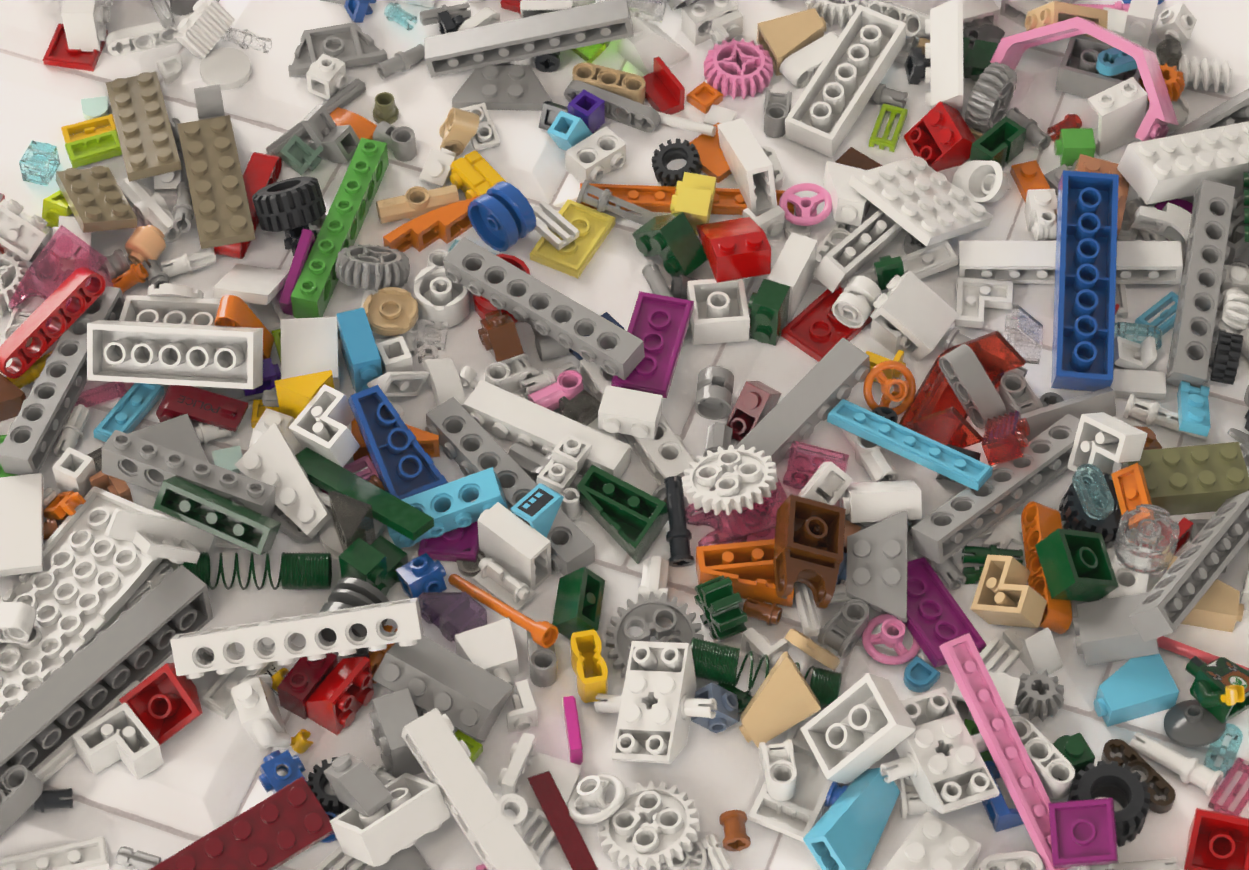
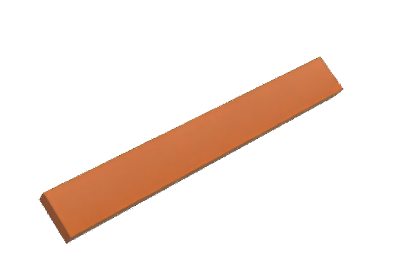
M589 183L602 190L607 188L612 192L613 196L651 212L671 213V200L676 191L675 186ZM716 188L711 214L742 215L743 210L748 208L739 189ZM776 190L777 206L782 194L785 192L784 190ZM588 193V196L599 199V197ZM609 201L608 204L616 206V204ZM581 202V203H580V204H582V205H585V206H588V207H590V208H593V209L597 210L596 207H593V206H591V205H588V204H586V203H584V202ZM787 202L788 210L794 215V205ZM622 206L620 207L622 210L631 211V210H629V209H627V208H624V207H622Z

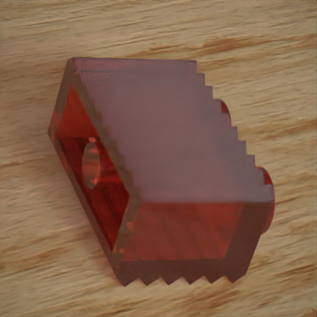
M1015 410L1014 413L1010 412L1009 415L1004 413L1003 416L999 415L998 418L987 419L981 445L989 466L1023 457L1025 447L1028 446L1027 435H1030V427L1027 419L1021 418L1019 411Z

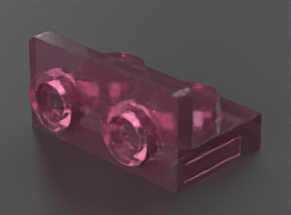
M793 440L790 447L787 471L782 483L795 489H803L823 462L831 461L846 473L849 455Z

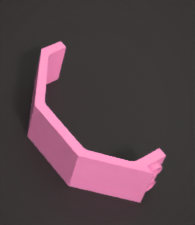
M1075 17L1001 39L990 62L1003 63L1015 70L1027 49L1087 33L1127 53L1136 61L1148 94L1150 106L1135 137L1142 141L1166 137L1169 131L1168 123L1179 125L1156 53L1092 21Z

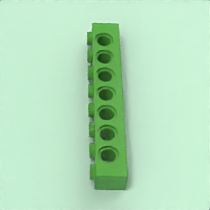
M361 138L292 292L291 302L294 318L323 317L339 280L336 277L335 271L338 252L351 245L354 246L388 168L387 143Z

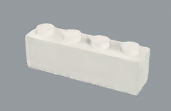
M879 209L828 252L812 275L833 293L890 244L902 227Z

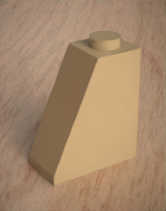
M812 8L758 23L757 43L758 45L762 44L763 49L769 51L773 61V71L776 76L781 75L779 68L785 58L824 36V32L827 30L826 22L823 17L818 15L816 9Z
M1170 555L1166 571L1176 561L1177 556ZM1216 579L1181 624L1233 633L1236 621L1241 622L1243 618L1244 604L1239 603L1240 591Z
M788 651L780 656L741 714L742 725L739 726V729L746 741L749 743L753 740L757 748L759 747V742L767 743L821 710L819 700Z

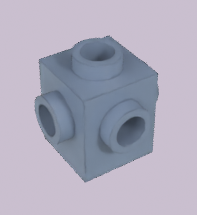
M712 682L695 692V698H714L717 703V710H711V712H716V716L713 719L691 717L692 722L716 734L725 731L728 727L739 722L736 694Z

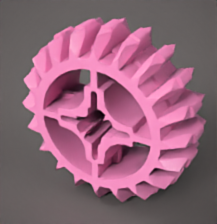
M744 37L741 41H736L732 38L731 42L723 40L721 45L714 44L713 50H708L707 57L704 60V76L707 83L721 92L723 97L731 95L734 100L736 96H741L744 100L749 95L754 98L756 92L763 93V90L769 87L770 80L773 77V61L769 51L764 50L762 44L755 46L754 40L745 42Z

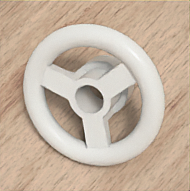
M597 774L582 779L574 788L567 804L571 818L581 824H595L608 819L623 804L626 795L625 786L618 777L611 774ZM610 784L616 789V796L611 804L605 801L606 797L604 795ZM590 806L592 808L598 807L601 812L584 815L577 810Z

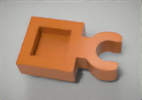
M60 492L44 509V517L50 518V520H65L68 515H74L76 513L74 509L80 504H84L86 500L79 492Z

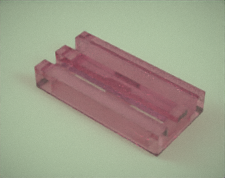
M1238 757L1209 801L1208 807L1210 809L1235 816L1241 815L1249 803V788L1234 812L1228 809L1249 778V765L1247 766L1243 763L1244 759ZM1241 771L1243 774L1223 805H1219L1218 802L1237 773Z

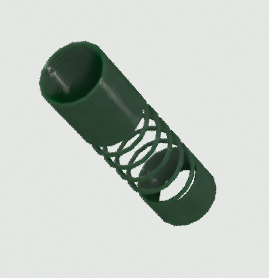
M200 552L197 563L184 562L179 564V566H184L207 584V588L210 587L211 590L217 587L220 573L225 588L230 590L234 584L236 572L239 586L242 590L248 587L251 572L256 588L261 590L266 580L267 570L273 590H277L280 582L283 590H330L332 585V556L330 552H283L281 554L280 572L276 587H274L271 577L268 552L266 553L264 575L260 587L256 580L253 552L250 554L249 573L245 587L242 586L237 552L235 553L233 576L229 587L225 581L222 552L219 553L218 574L214 587L210 583L211 566L208 552Z
M695 637L692 638L690 645L695 677L714 681L715 683H723L724 685L732 686L733 684V687H735L749 655H751L749 691L754 686L765 658V678L769 674V657L767 654L760 660L752 680L754 656L751 650L746 654L737 675L740 648L737 649L736 647L725 646L724 644L707 642V640L695 639ZM796 662L795 664L797 665L798 669L800 670V664H799L798 662ZM812 665L807 670L804 678L806 680L811 669H813L809 686L819 700L820 706L826 708L838 698L842 674L841 672L838 673V671H829V669L817 668V666L814 667Z

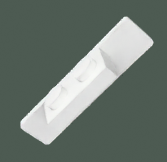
M119 508L114 510L105 532L108 538L133 542L142 551L141 554L148 559L158 560L159 557L166 558L176 564H183L184 562L197 563L200 552L206 553L209 551L215 536L179 519Z

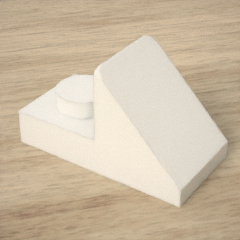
M1012 626L1003 631L1002 638L1010 645L1013 651L1014 649L1020 651L1019 659L1030 672L1034 668L1038 674H1042L1047 669L1048 675L1063 667L1052 633L1048 627L1038 631L1037 628Z

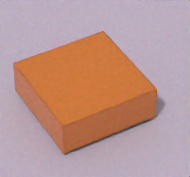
M704 81L686 95V101L704 114H707L712 104L718 105L723 101V94Z

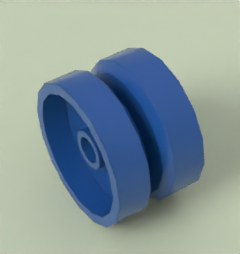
M505 181L497 182L487 190L486 194L478 196L468 206V216L476 233L488 246L499 252L510 249L517 243L518 239L526 237L536 227V217L527 198L520 190Z

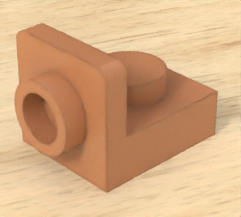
M102 470L89 478L92 488L96 486L133 502L130 488L125 481L104 474Z

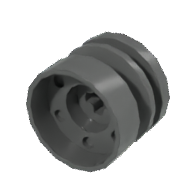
M345 577L338 581L328 597V602L324 603L319 612L390 601L379 589L368 582L357 578ZM388 619L382 621V627H384ZM356 623L351 626L352 633L355 636L364 637L367 635V629L364 625ZM330 628L321 630V636L325 641L333 642L337 639L334 630ZM368 647L356 649L357 653L347 656L363 657L367 655L369 649Z

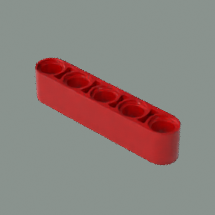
M258 152L252 154L243 174L254 233L259 225V220L252 196L263 187L277 182L282 168L281 157ZM251 241L214 247V252L217 255L243 259Z
M87 267L77 268L0 346V372L13 379L22 376L102 295L106 287L104 277ZM91 278L90 284L86 287L87 280ZM71 298V303L66 307V302ZM52 317L50 325L46 327L48 319ZM32 338L31 344L26 347L27 341ZM12 358V363L6 367V363Z

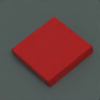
M58 23L43 57L44 65L93 72L106 41H101L100 52L96 49L93 52L69 49L64 24Z

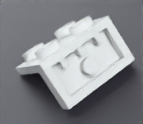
M3 199L0 202V244L29 262L50 231V228L46 226L48 222L37 214L30 216L23 211L25 207L14 199L9 201Z

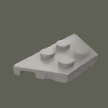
M355 22L304 30L301 35V43L296 47L294 52L295 58L292 65L289 64L288 66L289 78L306 75L311 64L316 62L322 54L337 58L345 62L346 68L384 62L388 60L387 52L375 46L374 40L368 34L363 33L362 28Z
M487 65L476 68L452 98V108L460 109L485 102L487 110L542 111L543 103L545 101L552 102L531 66Z
M902 511L847 536V597L862 600L870 608L879 612H887L897 617L903 623H907L908 511Z

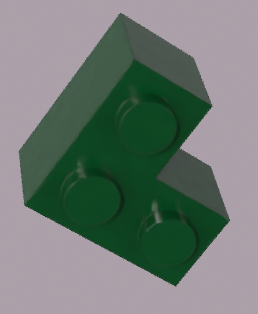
M683 212L656 216L632 233L638 250L645 257L659 255L664 262L665 270L672 277H679L680 274L688 276L708 260L700 240Z
M381 535L371 545L358 537L338 556L341 579L351 577L363 580L379 589L385 596L393 585L400 582L396 569L408 563V554Z

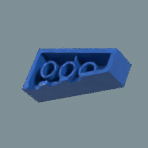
M378 385L350 395L348 399L349 405L386 492L402 500L449 483L434 465L428 453L423 450L412 431L402 421L400 415Z

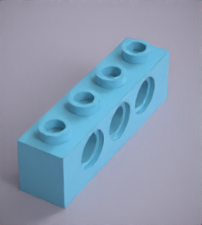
M493 467L402 499V501L434 518V527L415 541L388 526L387 528L392 541L401 549L411 547L422 539L439 537L459 527H467L476 522L484 510L492 508L497 502L507 509L508 507L501 483Z

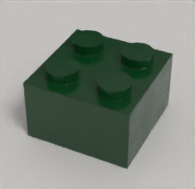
M1058 528L1035 545L1052 599L1081 602L1098 601L1119 587L1101 533Z

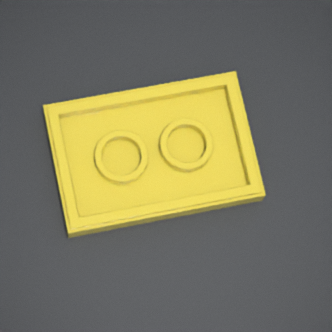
M567 199L558 213L579 230V237L558 250L541 236L530 252V260L578 279L616 224V217L598 212L593 208ZM552 232L560 240H563L556 232Z

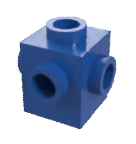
M427 553L414 558L412 561L396 569L403 592L409 598L418 597L419 605L447 589L443 578L447 574L439 560L434 562Z
M276 750L263 758L264 764L260 765L262 774L258 776V779L267 793L272 790L274 794L302 777V772L306 771L297 754L292 756L289 750L283 753ZM284 771L287 775L279 776L277 772Z

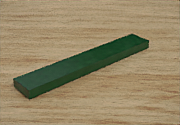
M306 447L295 455L299 464L308 475L310 483L407 538L415 541L434 527L433 517Z

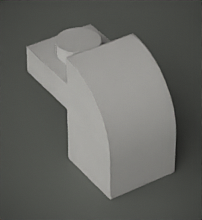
M316 105L301 121L312 138L308 142L309 146L316 150L321 145L324 149L319 156L333 163L349 162L353 158L360 139L351 125L337 126L324 105Z

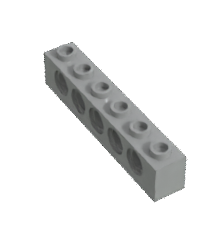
M118 430L112 433L102 447V473L156 493H159L163 480L177 476L269 518L274 512L275 486Z

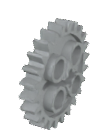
M650 592L649 600H645L641 594H638V603L635 604L632 600L627 599V610L620 606L617 608L620 618L611 616L610 623L615 627H608L606 634L613 638L607 639L605 645L606 647L613 648L608 652V659L617 658L613 663V669L623 667L622 679L626 677L630 654L629 647L632 641L653 642L650 641L652 636L656 640H660V642L691 644L693 637L704 640V635L697 634L701 630L702 624L692 623L696 619V613L686 614L688 609L687 603L678 607V597L675 596L671 602L666 601V593L663 592L660 600L655 598L654 593ZM666 617L671 620L672 625L663 628L656 621L659 618ZM632 626H637L644 633L634 637L627 630ZM674 632H680L679 636L672 635Z

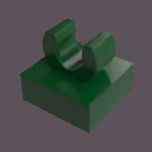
M890 255L879 257L878 262L873 263L876 283L881 291L888 289L886 286L894 276L899 275L901 277L905 274L903 261L900 256L891 258Z

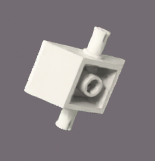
M632 641L622 695L597 694L596 699L601 700V702L595 701L597 713H619L611 755L613 761L671 764L687 744L691 717L715 718L716 712H711V710H717L716 700L714 698H695L697 684L692 649L689 643Z
M945 687L901 700L917 730L895 747L900 759L880 765L882 777L888 775V777L884 778L886 783L909 776L921 801L941 814L999 796L1000 792L980 755L981 752L988 750L981 733L972 736L969 734Z

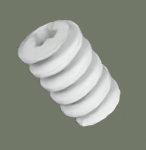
M1182 55L1177 71L1183 72L1185 80L1184 89L1188 87L1190 82H1193L1194 90H1197L1200 83H1203L1204 91H1208L1210 85L1213 84L1215 92H1218L1222 85L1224 86L1225 93L1228 94L1232 74L1229 61L1224 60L1220 67L1218 59H1214L1209 66L1208 59L1203 58L1199 65L1197 57H1192L1190 63H1188L1187 56Z

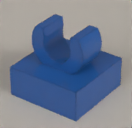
M346 0L344 7L353 22L363 23L365 15L373 13L369 4L376 3V0Z

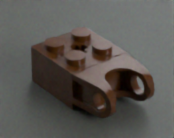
M790 494L777 509L773 564L775 589L778 597L787 599V596L792 593L795 582H801L811 589L816 607L822 609L828 607L835 592L840 563L843 561L845 508Z

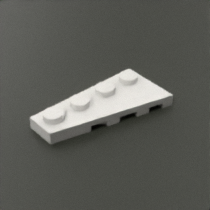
M274 422L239 459L235 466L245 476L275 486V505L312 539L332 517L316 489L310 483L304 468L299 464L290 444L284 438L282 430Z

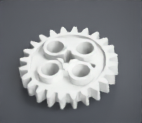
M730 445L728 450H723L719 446L716 453L707 450L706 457L698 455L697 462H689L690 469H684V477L681 478L684 496L687 497L688 503H694L695 509L703 507L704 513L714 509L715 515H718L722 510H725L726 514L730 515L731 511L735 509L738 513H742L743 507L751 510L754 509L753 503L763 504V497L770 498V490H776V482H778L776 464L772 462V457L765 456L764 450L756 453L754 446L745 450L744 445H741L738 449H734L733 445Z
M650 780L647 788H643L642 784L637 782L636 790L634 791L626 786L625 799L618 811L608 819L597 823L599 830L597 834L604 854H609L611 862L618 860L621 869L630 864L631 870H637L639 866H643V870H649L650 866H655L656 870H661V864L663 863L673 867L672 859L675 857L683 861L682 851L692 852L691 842H698L697 832L701 831L698 809L695 808L694 800L688 799L686 791L679 793L677 785L667 790L665 781L658 788L654 786L653 780Z

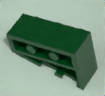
M591 465L576 486L580 494L579 502L627 554L639 564L668 521L667 503Z

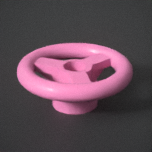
M800 183L788 188L782 194L779 206L785 211V219L799 226H812L824 221L830 215L832 200L829 192L823 187L813 183ZM811 191L817 193V195L811 198H801L795 195V193ZM787 202L795 206V215L788 210ZM821 202H825L823 211L817 215V206Z
M889 613L880 614L872 618L862 633V643L865 651L874 660L887 665H900L909 662L918 654L921 647L913 637L911 648L909 650L905 648L902 642L906 626L901 620ZM882 624L880 633L871 634L875 627ZM885 644L887 647L893 648L899 656L884 655L877 651L873 645Z

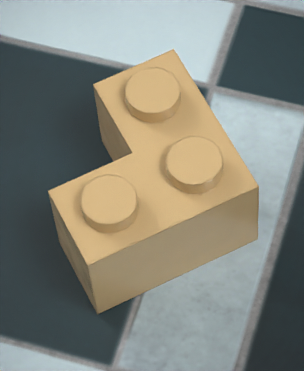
M987 555L970 609L988 624L1039 628L1047 600L1033 588L1026 585L1030 571L1013 556Z

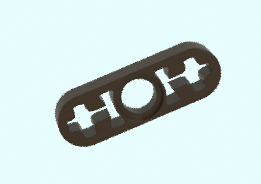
M1121 739L1107 741L1103 747L1101 761L1105 760L1106 764H1111V761H1117L1118 766L1123 767L1124 764L1130 766V772L1134 770L1143 772L1147 777L1145 780L1148 785L1147 792L1150 793L1151 797L1149 809L1158 814L1170 811L1176 797L1174 788L1125 741ZM1111 752L1114 754L1120 752L1122 754L1121 758L1119 756L1111 757L1110 755ZM1155 794L1157 796L1165 795L1166 799L1164 800L1161 798L1157 801L1155 799Z

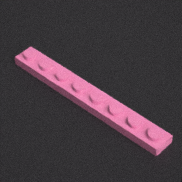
M970 633L942 644L939 648L1045 869L1067 870L1071 868L1053 867L1048 805L1051 801Z

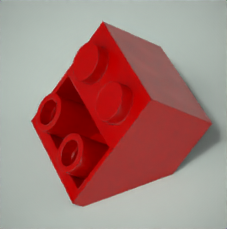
M942 101L934 106L903 136L914 156L923 158L927 165L936 172L962 165L970 158L972 143L976 141L960 112Z
M365 656L342 658L306 700L308 719L335 735H338L344 727L348 728L354 721L358 710L363 705H368L374 696L370 659Z

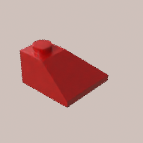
M174 663L164 664L119 699L121 704L126 702L158 742L159 746L203 714L195 684L191 679H186V675L177 676Z

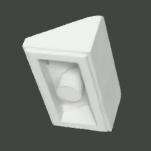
M387 372L368 382L367 386L371 388L378 385L386 397L417 396L427 380L429 372Z

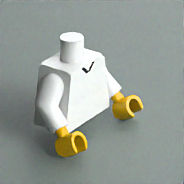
M281 668L273 676L261 674L244 677L239 681L238 685L231 689V693L240 721L260 751L269 747L287 749L291 746L295 752L303 754L314 743L307 740L311 733L306 729H301L294 737L287 733L274 692L271 689L272 687L278 692L277 686L289 672L287 668Z

